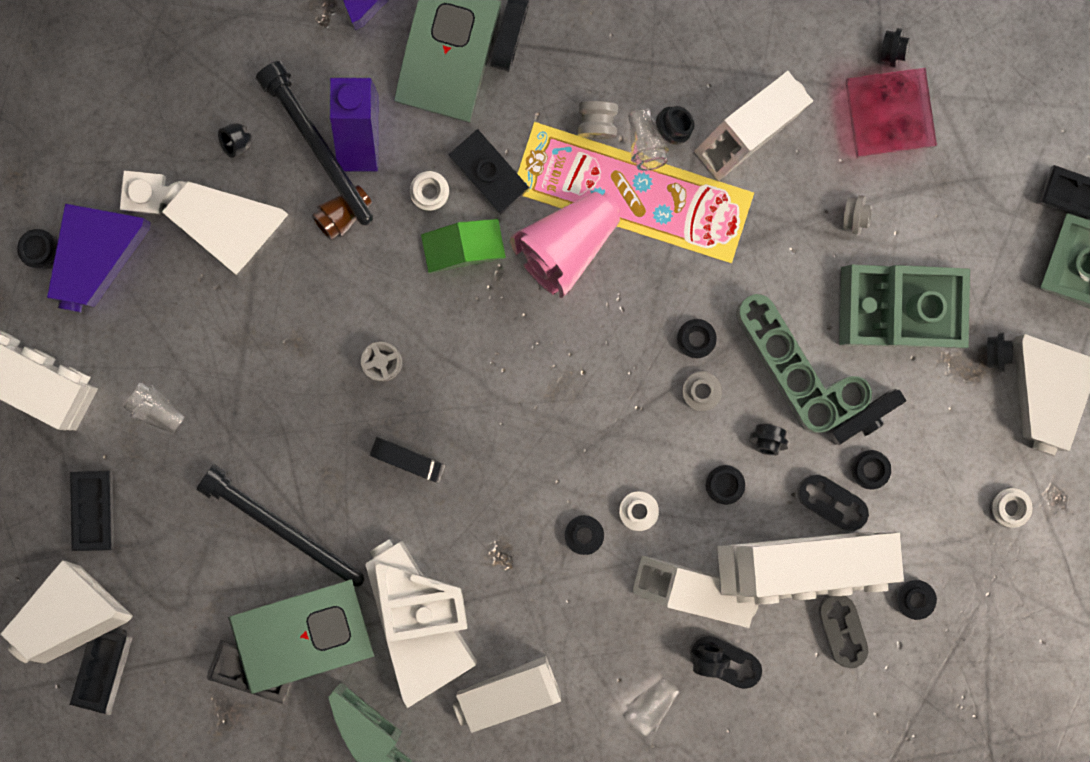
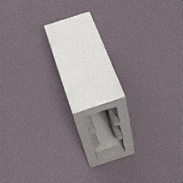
M787 71L727 117L699 145L694 153L714 177L720 181L793 121L813 100L806 93L803 85L796 81Z
M189 181L184 187L177 183L162 200L167 204L162 212L236 275L288 216L283 209Z
M1026 334L1016 336L1014 352L1023 438L1034 442L1032 449L1048 455L1055 456L1057 450L1070 451L1090 393V356Z
M643 555L641 557L632 594L667 608L750 628L751 620L757 612L758 604H755V602L737 603L736 596L721 595L719 576Z
M62 560L1 635L11 644L8 647L10 653L24 663L33 661L46 664L127 623L133 615L80 565Z
M543 656L459 690L456 695L458 702L453 703V708L460 725L468 724L471 733L561 702V692L547 657Z

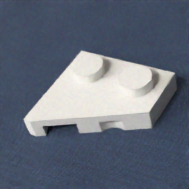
M385 564L375 565L387 642L468 629L462 588Z

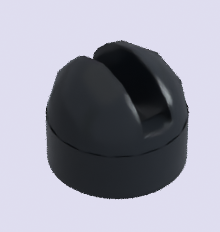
M234 123L218 130L219 143L223 151L231 158L243 154L252 144L251 133H245L247 131L245 125Z

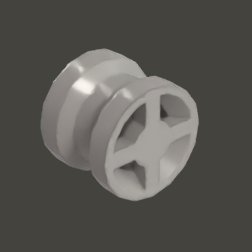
M603 101L579 103V113L583 118L582 124L578 126V136L592 139H611L617 137V128L614 126L613 121L614 117L618 114V104Z
M382 341L373 342L367 346L360 360L364 373L371 379L380 382L390 381L395 378L402 367V357L399 351L391 344Z

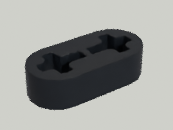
M508 0L490 67L510 72L530 0Z
M376 437L369 456L435 483L440 482L446 467L441 462L379 437Z
M809 475L799 483L797 496L800 503L833 525L846 531H856L866 524L869 517L866 503L837 483L822 475ZM821 482L823 484L821 491L832 499L829 504L819 499L811 503L808 500L810 493L806 491V487L809 484L816 486ZM839 502L844 506H851L854 502L857 505L855 512L860 515L857 521L849 520L845 524L842 521L844 514L834 508L835 504Z
M709 634L701 635L692 642L689 650L690 656L699 646L708 645L709 642L715 644L714 646L722 648L724 650L723 653L738 664H743L746 659L751 661L749 667L754 671L752 677L744 676L742 681L737 680L738 673L733 668L728 667L725 669L724 676L716 678L742 689L755 686L761 679L762 665L750 652Z

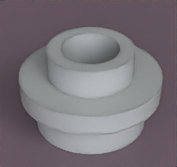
M859 195L857 199L848 198L846 203L843 228L852 230L855 235H860L862 228H869L872 205L866 204V196Z
M696 372L690 375L684 382L682 388L683 399L694 410H710L721 399L722 386L720 381L711 373ZM705 384L709 387L710 394L706 399H700L696 396L695 388L697 385Z

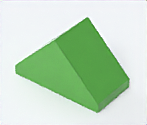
M498 219L458 222L421 234L428 273L506 258Z

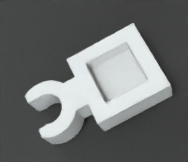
M124 171L120 210L162 215V206L165 204L162 201L177 183L184 187L186 182H174L167 187L165 186L166 176L162 174Z

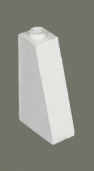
M390 539L371 550L370 554L374 559L365 564L385 637L386 632L375 565L385 564L424 576L404 543L401 541L393 545ZM458 631L387 642L402 699L407 708L476 666L477 663Z

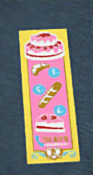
M537 122L533 124L517 173L530 187V190L523 195L524 197L562 209L593 192H598L601 195L607 193L613 197L620 207V212L618 213L620 222L617 227L728 263L733 261L754 196V192Z

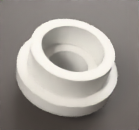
M433 171L422 172L413 179L410 185V197L418 208L425 211H434L441 208L447 202L449 186L445 178L439 173ZM427 185H434L437 188L436 196L431 199L425 198L422 194L423 188Z
M1004 489L995 496L992 502L994 518L1005 527H1020L1031 517L1033 509L1031 499L1020 489ZM1013 500L1016 502L1018 509L1014 515L1010 516L1005 511V505L1008 501Z
M636 491L624 497L619 507V515L623 524L629 529L644 531L651 528L657 521L659 507L656 500L650 494ZM636 504H643L647 509V513L642 519H636L632 515V508Z

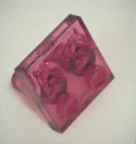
M926 67L846 79L845 84L856 159L929 149L937 146Z

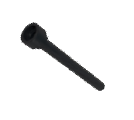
M275 61L262 68L257 73L256 80L263 91L266 93L270 92L273 97L277 96L358 222L364 226L371 224L373 214L290 89L292 85L289 80L291 74L282 61Z
M216 464L211 466L199 483L196 490L210 499L213 496L219 500L222 497L345 581L352 579L353 586L358 587L364 583L365 578L362 572L230 484L232 480L226 477L227 472Z

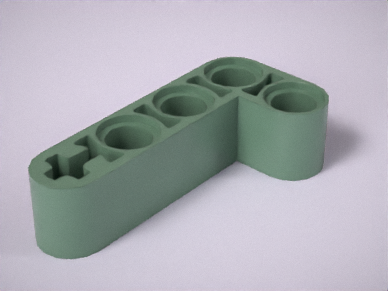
M754 294L748 296L739 304L736 313L739 325L804 430L811 433L828 431L869 405L872 399V390L869 383L861 377L850 376L838 380L827 388L823 386L774 303L768 297L762 294ZM750 303L755 308L759 306L764 308L765 312L761 315V320L765 326L770 325L772 322L776 326L775 329L767 331L760 338H758L755 332L763 329L757 319L750 321L746 316L751 310ZM772 336H778L785 341L786 352L781 358H774L767 352L766 343ZM792 370H799L806 376L807 384L801 392L792 391L788 387L787 377ZM848 383L856 385L861 392V398L854 406L846 404L842 398V390ZM813 404H820L826 409L827 419L821 426L813 425L808 419V410Z

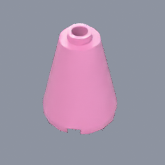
M593 192L516 232L510 239L512 249L516 256L520 252L524 253L528 262L523 266L545 290L552 295L559 291V298H563L570 292L619 224L620 217L618 213L620 212V207L609 194L604 193L601 195L598 192Z

